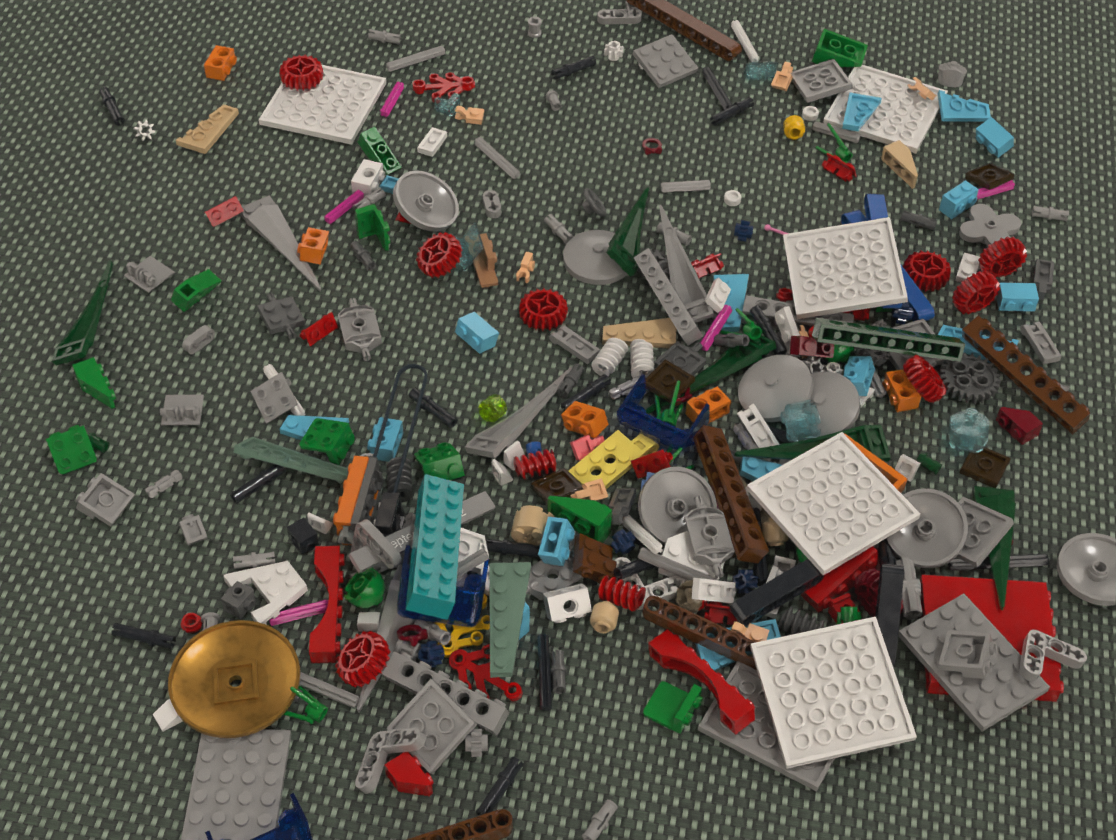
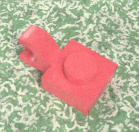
M587 435L570 442L576 460L580 461L605 440L603 435L600 437L598 435L595 439H590V436Z

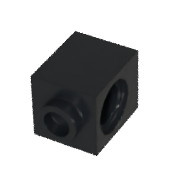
M304 517L287 527L288 538L301 555L312 551L315 546L319 545L317 532Z

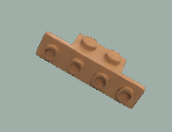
M487 233L466 236L465 241L480 286L482 288L497 286L498 279L494 271L497 255L496 252L492 251V240L488 239Z

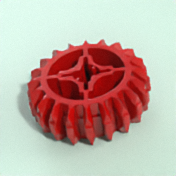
M299 54V56L287 58V61H283V64L280 65L279 72L282 84L290 87L291 90L296 89L297 91L299 89L304 91V89L310 90L311 87L315 88L316 84H320V81L323 80L324 73L321 62L312 56L307 57L306 54L304 56Z
M439 232L438 235L433 234L432 238L422 242L423 246L419 247L420 252L416 254L419 269L429 277L439 278L441 275L445 276L447 272L451 273L452 268H456L455 265L460 263L459 258L462 257L461 252L463 250L460 242L453 235L447 232L444 234Z
M1007 236L1005 239L1000 238L999 241L994 240V243L991 245L988 244V248L983 249L984 252L980 254L978 261L982 272L986 271L995 277L1011 275L1012 272H1017V269L1022 267V263L1025 262L1027 257V251L1019 239Z
M920 250L919 253L913 252L912 255L905 259L903 268L917 287L925 292L927 290L931 292L935 289L940 290L941 287H945L950 279V263L946 261V258H942L941 254L936 255L935 251L933 253H930L928 250L926 252Z
M979 271L977 274L973 273L972 276L967 277L966 280L961 281L962 283L957 286V290L953 292L952 302L962 314L975 313L983 308L985 309L987 305H991L990 303L995 300V296L999 294L1000 284L990 272Z
M536 288L535 292L530 290L529 294H525L521 298L519 312L524 324H527L529 328L534 327L535 331L539 328L543 332L544 329L550 331L552 327L557 329L558 325H562L563 321L566 320L568 307L563 295H559L558 291L553 292L552 289L545 290V288L538 290Z
M915 355L904 363L903 369L906 377L921 397L930 403L943 398L946 394V386L943 384L941 376L938 375L937 371L925 358Z
M371 630L369 632L363 631L361 635L356 634L353 639L349 638V642L344 644L343 650L339 651L340 656L336 658V673L341 680L353 687H363L365 683L369 685L372 679L376 680V676L382 674V669L387 667L386 662L390 660L388 655L391 651L387 641L380 634Z

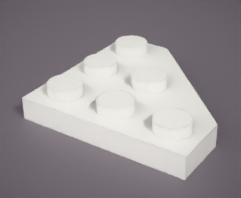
M705 530L709 536H715L713 531ZM688 531L666 540L662 556L710 576L715 580H719V577L715 578L713 567L693 561L695 554Z

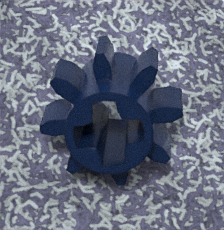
M741 220V224L736 223L734 236H738L739 241L746 242L747 238H752L754 226H750V221Z
M909 302L902 303L901 309H892L891 317L895 318L897 324L904 325L906 321H911L913 308L908 306Z
M622 529L612 536L613 542H611V546L616 553L621 551L625 555L636 547L634 545L636 537L631 531L626 533Z
M739 569V574L733 576V582L736 583L735 587L738 589L739 594H748L753 589L758 588V577L753 575V570Z
M435 640L421 644V649L418 653L419 660L427 663L432 668L436 667V665H441V660L445 656L442 645H436Z

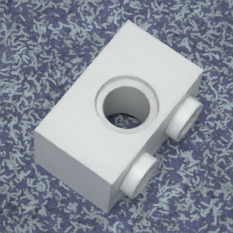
M364 159L351 180L352 194L360 190L365 196L377 190L380 182L385 178L383 163Z
M584 584L542 593L547 617L552 622L554 621V623L564 622L566 618L573 616L574 618H581L586 616V613L592 612L588 588ZM571 600V606L564 609V603Z

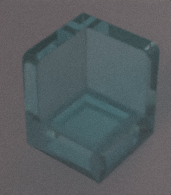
M453 93L448 100L439 97L435 98V111L452 117L456 113V106H460V95Z

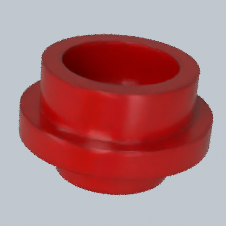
M781 288L776 294V298L781 302L793 300L792 290Z
M188 613L181 620V628L186 633H195L202 627L201 617L195 613Z

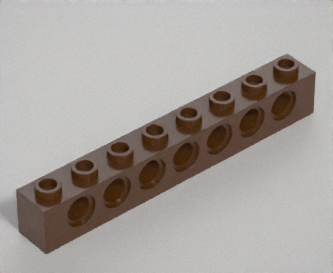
M978 315L962 329V337L993 363L996 368L1072 435L1089 420L1090 412L1086 405L1083 403L1079 404L1071 392L1064 391L1056 379L1048 377L1042 367H1037L1032 363L1033 360L1027 354L1023 355L1015 343L1008 342L1004 334L992 328L991 323L987 319H982ZM988 335L989 338L983 339L981 336ZM995 347H1002L1003 350H1001V351H996L994 348H995ZM1009 359H1016L1017 362H1015V363H1010V362H1008V360H1009ZM1029 371L1031 374L1023 375L1021 372ZM1043 383L1045 386L1039 388L1035 384ZM1052 395H1056L1059 397V399L1052 400L1049 397ZM1071 408L1073 412L1067 413L1063 409Z
M703 425L695 434L693 440L714 492L719 510L724 513L737 559L758 564L769 550L723 430Z

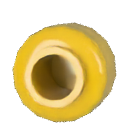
M797 115L787 117L783 123L784 134L792 140L801 138L805 133L803 119Z

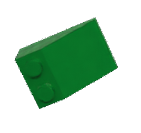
M823 29L811 62L819 64L835 59L840 67H861L868 45Z
M559 496L548 497V512L552 513L556 518L568 519L578 534L581 533L602 543L611 534L612 509L607 505L595 500Z

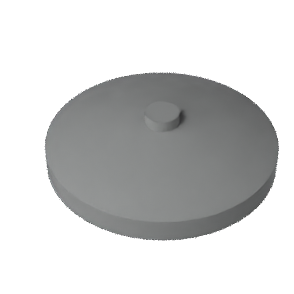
M410 171L403 174L394 186L393 199L401 215L414 226L426 231L438 232L449 228L456 220L459 213L457 198L452 189L437 176L424 171Z
M589 230L571 238L563 252L564 266L569 274L579 281L593 285L611 284L624 278L627 273L606 253L609 247L608 243L615 233L605 230Z
M789 355L770 356L756 362L745 372L738 387L739 401L744 410H747L748 406L754 403L765 422L782 421L797 414L808 403L813 392V377L806 364L796 357Z
M812 373L814 386L811 398L802 410L794 416L785 419L789 428L795 434L807 438H815L850 429L860 413V398L854 384L846 377L837 373Z
M669 467L660 470L646 481L639 495L638 510L644 528L657 541L665 545L668 538L688 531L686 522L683 523V519L691 510L696 509L693 499L695 496H702L703 504L707 505V507L717 508L712 488L701 475L688 468Z
M916 489L903 494L920 513V518L886 538L893 553L899 559L909 558L914 562L915 567L920 568L939 567L956 558L962 551L968 534L967 518L960 504L950 495L935 489Z
M1085 533L1068 540L1063 545L1057 559V571L1063 584L1075 596L1089 603L1104 606L1116 605V539L1104 534Z

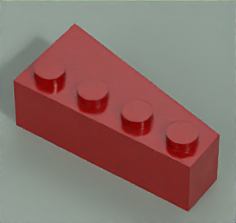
M872 546L825 574L820 583L803 592L801 597L818 612L827 609L832 599L843 595L854 586L855 579L862 572L876 569L878 551Z

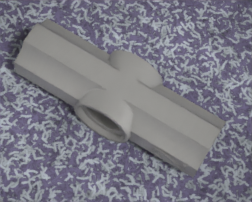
M901 558L896 561L895 565L904 566L902 604L904 608L902 613L903 617H906L908 620H915L922 616L920 601L921 584L920 580L916 579L914 562L909 558Z

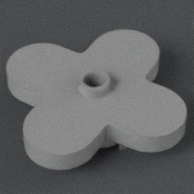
M976 204L970 209L969 218L971 221L964 222L961 225L959 235L967 242H976L977 244L981 242L988 247V244H993L994 240L999 241L1000 238L1005 239L1007 236L1011 238L1009 235L1018 233L1021 220L1013 214L996 215L988 205Z

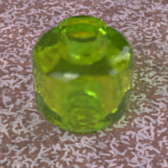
M496 394L489 395L479 404V414L488 422L497 421L507 411L506 402Z

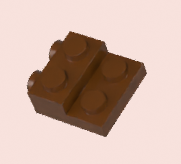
M579 533L575 536L573 572L599 584L606 575L609 576V580L615 577L613 572L617 562L612 560L613 547Z

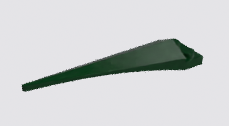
M649 187L644 189L608 243L609 247L606 252L630 277L638 269V264L634 257L640 254L641 227Z
M109 260L82 314L56 347L52 362L56 366L86 357L88 350L93 345L113 267L111 260Z
M761 335L757 340L749 338L747 346L729 348L695 377V382L690 386V393L761 360L762 355H767L770 351L776 349L775 341ZM686 391L680 396V398L685 396ZM664 399L660 400V408L670 404ZM656 404L648 407L646 414L655 411Z
M862 425L815 438L737 451L734 454L736 457L792 460L843 432L882 461L888 462L891 459L881 425Z
M974 486V502L1008 516L1014 522L1016 508L1014 490ZM1013 526L988 554L1001 611L1005 607Z

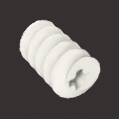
M618 338L608 339L592 362V368L595 373L600 376L603 374L609 376L613 373L618 363L622 361V358L628 352L627 344Z
M643 339L633 340L630 344L632 378L639 376L645 379L655 370L653 345Z

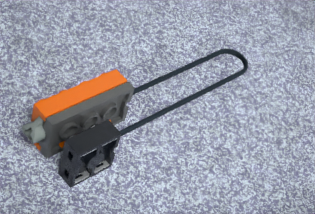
M408 364L398 371L373 457L354 456L352 463L348 466V478L344 480L343 495L338 500V512L333 517V524L336 525L337 536H339L338 543L352 545L355 526L365 519L371 523L373 521V525L384 537L403 528L406 516L404 508L401 506L400 494L396 492L427 383L428 374L421 365ZM411 368L420 369L424 373V380L392 493L383 492L382 500H379L384 480L382 473L379 472L380 465L377 455L398 381L405 370ZM376 507H377L378 514H377V517H376V516L374 517V514H375V511H376Z

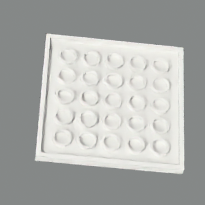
M322 65L324 72L323 80L320 81V84H316L315 88L311 87L310 90L304 89L303 91L299 89L297 91L296 89L291 90L290 87H286L285 84L281 83L259 118V125L352 145L385 87L386 78Z
M865 65L854 67L848 77L852 82L853 89L837 95L824 117L823 123H830L832 126L842 128L849 93L882 98L881 104L859 131L852 132L888 145L900 140L911 152L917 153L940 110L937 93L939 90H942L947 94L948 91L922 83L937 95L933 101L928 97L924 99L918 94L919 90L913 91L908 87V84L912 86L916 84L914 80Z
M890 217L783 234L797 319L908 302Z
M843 432L749 483L746 489L822 575L827 574L920 518V513Z
M876 617L751 643L750 648L786 769L916 740L917 736Z

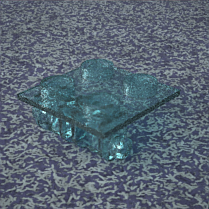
M475 222L462 239L454 236L460 242L463 250L461 252L462 257L459 258L460 263L458 264L463 267L464 271L473 263V260L484 247Z

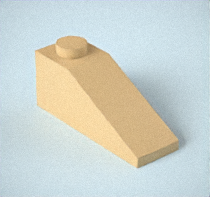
M900 140L884 146L881 160L912 189L915 188L918 173L910 149Z

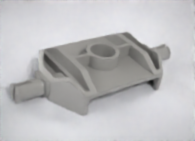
M350 298V307L343 308L338 314L345 350L362 353L363 360L367 361L368 359L369 361L371 359L369 351L382 344L374 308L367 304L357 305L356 298H353V301ZM358 323L363 324L362 326H356Z
M695 496L693 499L696 509L691 510L683 519V523L686 522L695 554L693 561L713 567L715 578H721L724 576L721 564L731 558L735 552L725 516L718 508L704 505L702 496ZM705 530L713 531L715 536H709Z
M570 549L569 558L565 560L564 566L545 564L542 560L531 566L527 593L529 595L532 594L539 600H544L542 593L569 587L582 579L581 575L573 572L574 550ZM549 574H556L558 578L550 579L547 576Z

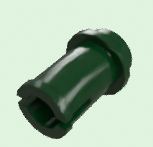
M87 433L93 448L102 453L107 452L110 447L108 441L97 437L95 433Z
M923 452L916 460L920 463L919 467L923 466L935 475L943 465L929 457L928 453L924 454Z

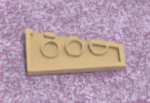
M223 104L209 115V119L202 120L194 130H188L186 136L176 139V145L206 154L239 114L238 109Z
M670 318L603 326L602 345L610 338L621 339L627 346H630L631 342L635 339H643L651 343L653 348H670L676 343V327Z

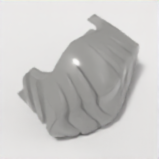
M956 61L940 64L938 82L947 87H960L967 70Z

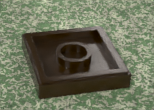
M990 162L965 173V179L990 190L1013 180L1014 173Z
M665 359L642 381V387L671 404L677 381H680L678 399L695 382V377Z
M974 443L959 473L990 487L997 488L1011 458Z
M565 468L531 483V489L547 506L549 496L571 498L570 495L575 494L576 491L583 490L582 485Z

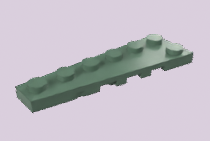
M250 437L234 446L233 453L240 454V457L243 459L254 458L314 474L322 478L336 480L340 484H343L344 480L348 478V468L256 437Z
M531 562L489 563L490 677H513L517 645L531 573Z

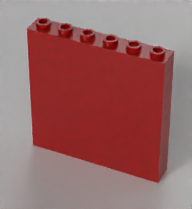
M921 575V618L960 595L965 594L1020 655H1022L1023 642L1029 631L1037 630L1054 638L1056 636V627L1052 626L1053 609L1050 608L1049 604L1051 592L1047 590L1046 582L1007 580L1005 607L1001 611L994 579ZM1051 646L1053 650L1057 652L1059 651L1057 648ZM1028 652L1032 657L1037 658L1035 654ZM1044 656L1043 669L1040 676L1050 688L1048 692L1035 700L1056 702L1060 693H1063L1064 683L1060 680V662ZM925 667L927 693L949 695Z

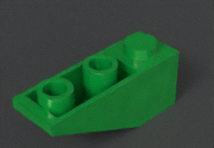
M375 126L360 134L357 142L363 152L371 161L383 163V171H385L386 175H390L402 168Z
M207 269L186 279L176 287L171 301L183 312H186L218 286L222 280Z
M93 357L73 364V370L81 390L109 408L114 409L115 404L113 400H116L113 389L109 390L108 388L110 383L107 376L103 377L102 375L104 370L101 363L97 364Z

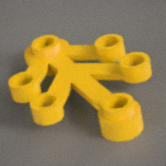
M476 591L471 595L470 606L460 620L456 611L457 602L455 600L449 615L453 632L451 633L449 643L446 644L451 645V647L442 645L445 652L444 657L449 658L451 653L459 648L471 645L479 646L483 643V634L478 630L490 629V623H484L485 621L490 622V616L485 615L481 618V621L469 623L477 610H482L487 606V596L483 592ZM434 617V624L438 625L440 629L447 631L445 627L446 620ZM473 632L471 637L459 639L462 634Z

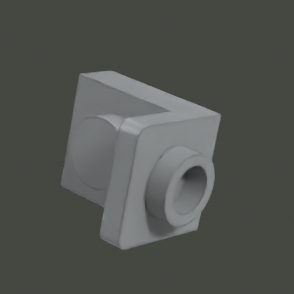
M187 515L179 522L187 545L207 539L199 515Z

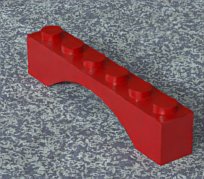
M315 546V572L325 585L329 594V600L324 617L310 633L309 656L311 663H337V654H340L339 651L341 650V642L338 641V636H342V625L338 622L339 618L343 616L342 606H339V601H343V588H340V583H344V571H341V566H345V554H341L340 546Z
M667 629L648 643L650 656L661 667L687 673L702 682L712 692L718 703L721 722L735 735L755 720V706L752 701L745 699L735 686L728 684L721 673H716L705 659L698 657L694 649L690 646L687 647L677 634H673Z

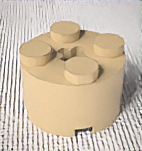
M528 505L521 507L520 511H516L511 537L517 543L541 545L548 516L554 517V515L550 512L546 514L543 512V508Z

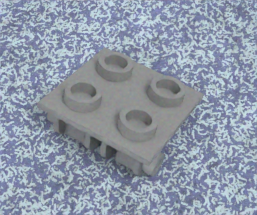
M149 256L138 265L134 262H129L126 265L128 272L124 277L149 293L175 272Z
M280 372L251 391L266 424L298 405L290 389L292 383L289 378L285 379L283 372Z
M166 395L164 408H160V415L162 416L161 425H200L204 395Z

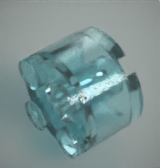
M811 399L787 404L784 412H781V421L786 425L788 441L796 442L820 436L821 429H818V424L821 423L820 414L816 404L810 403Z
M968 408L966 411L958 412L950 417L949 444L953 449L959 452L966 450L969 453H977L986 447L989 434V420L986 416L979 413L975 408Z

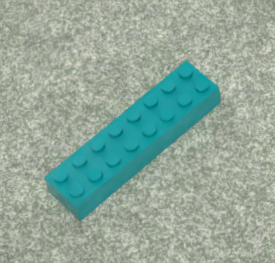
M427 474L424 475L417 498L406 610L448 620L455 604L464 484Z

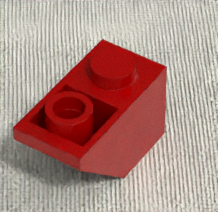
M404 752L384 764L386 776L398 792L424 796L433 794V779L428 772L424 773L422 771L421 764L416 756L412 757L409 752Z

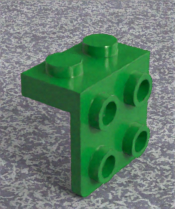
M375 204L355 209L356 230L359 239L376 234L384 250L388 251L389 244H391L388 235L390 228L388 222H384L381 210H378Z
M316 418L299 445L301 449L325 452L330 463L340 465L349 448L353 445L355 436L347 422Z
M84 425L72 426L68 428V431L53 433L46 439L58 472L61 475L91 465L97 461Z
M443 442L438 444L437 447L430 449L422 448L417 453H414L415 459L422 466L423 475L427 474L446 480L465 476L461 456L450 443Z
M662 681L644 708L643 715L681 734L684 727L689 726L694 710L699 709L703 701V697H701L702 687L694 684L688 693Z

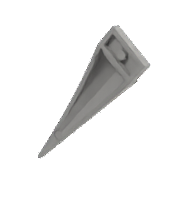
M270 195L242 206L244 211L240 215L245 222L273 245L321 292V286L308 262L300 261V254L297 253L298 243L279 206L275 204Z
M660 205L671 284L695 323L714 317L713 309L704 302L707 294L662 205Z
M573 366L520 409L488 429L476 434L464 447L467 453L496 458L502 451L506 450L556 393L563 383L565 375L570 373Z
M400 564L397 567L393 580L390 582L377 634H380L389 645V650L391 651L388 655L389 658H391L399 640L397 630L405 625H412L419 613L406 610L410 567ZM378 674L376 680L372 679L369 685L365 683L362 687L357 705L358 713L361 712L382 674Z

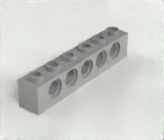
M648 248L635 256L636 263L685 343L689 346L703 337V334L650 249Z
M747 295L742 311L750 320L754 321V324H757L749 310L759 305L766 318H769L771 321V327L779 330L774 313L783 307L789 306L798 331L800 325H803L807 333L814 326L816 318L853 323L854 319L853 314L842 312L797 319L795 305L792 303ZM741 318V323L747 324V322L743 318Z
M393 652L387 667L382 672L386 680L417 694L424 687V681L427 678H432L442 689L451 688L448 695L477 723L476 726L498 736L509 715V711L505 708V703L498 699L492 701L486 698L487 694L478 689L475 692L468 689V685L460 680L456 682L450 680V676L439 670L436 673L430 670L432 667L423 661H420L419 664L414 662L413 657L405 652L401 654ZM414 669L411 676L405 677L407 670ZM470 697L468 704L460 705L462 698ZM483 706L489 707L486 714L479 715V710Z

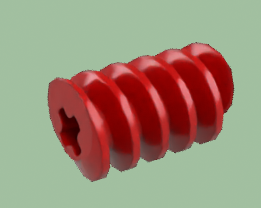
M544 449L543 455L540 451H537L535 456L533 453H529L528 459L524 454L521 455L520 460L517 456L513 457L517 477L521 475L523 480H526L527 473L533 478L535 471L538 476H541V470L548 474L549 468L556 472V459L552 449L550 452Z
M608 575L602 579L598 589L600 600L609 601L616 606H622V608L629 609L630 611H636L642 605L646 594L645 587H641L639 590L638 585L634 584L631 588V582H626L624 585V580L620 579L617 582L616 577H612L609 580Z

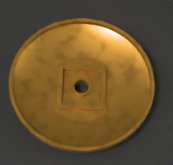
M238 620L220 623L201 631L191 638L175 657L168 678L170 700L174 710L183 722L202 734L218 738L247 736L273 724L290 707L296 696L290 688L294 687L297 690L299 688L300 665L293 646L276 629L254 621ZM234 680L242 681L239 686L233 687L230 685Z

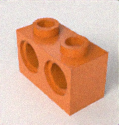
M215 46L204 64L206 78L225 80L237 61L234 48Z
M308 227L306 234L303 233L301 243L298 244L297 253L300 254V261L321 265L328 247L329 231Z
M904 369L886 372L882 385L885 391H887L892 406L894 405L896 411L902 412L918 408L921 396L912 387Z
M717 386L706 390L697 397L689 399L686 404L685 414L698 428H701L703 425H707L730 412L731 400Z
M574 401L561 414L565 429L584 436L589 435L594 439L609 425L603 409L578 401Z

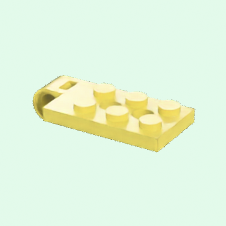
M617 430L568 472L581 485L602 478L607 489L633 467L631 460L658 451L659 444L646 433L639 434L631 441ZM608 458L615 459V462L612 464H608L605 461ZM594 470L601 471V473L597 476L591 474V472Z

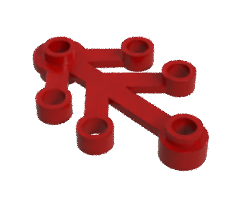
M451 72L445 74V79L438 74H430L429 81L432 84H425L423 80H415L412 83L413 91L416 94H422L425 90L440 89L432 93V101L436 103L442 100L441 96L447 92L448 100L456 101L461 92L464 90L470 91L475 87V81L472 77L465 76L460 78Z
M490 644L483 646L482 650L470 653L463 649H458L451 653L449 663L453 669L458 671L459 680L469 685L468 689L472 690V685L468 681L466 669L474 673L477 689L487 694L488 699H490V696L486 692L484 680L503 690L510 701H517L522 697L523 691L518 683H508L499 677H490V662L481 665L472 662L481 658L490 659V654H485V651L490 649ZM457 657H463L461 662H456ZM510 688H516L514 693H509Z

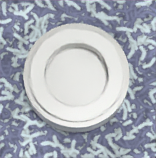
M807 106L802 112V117L807 121H815L819 115V110L814 106Z
M735 190L727 191L724 195L725 204L729 206L739 205L741 203V194Z

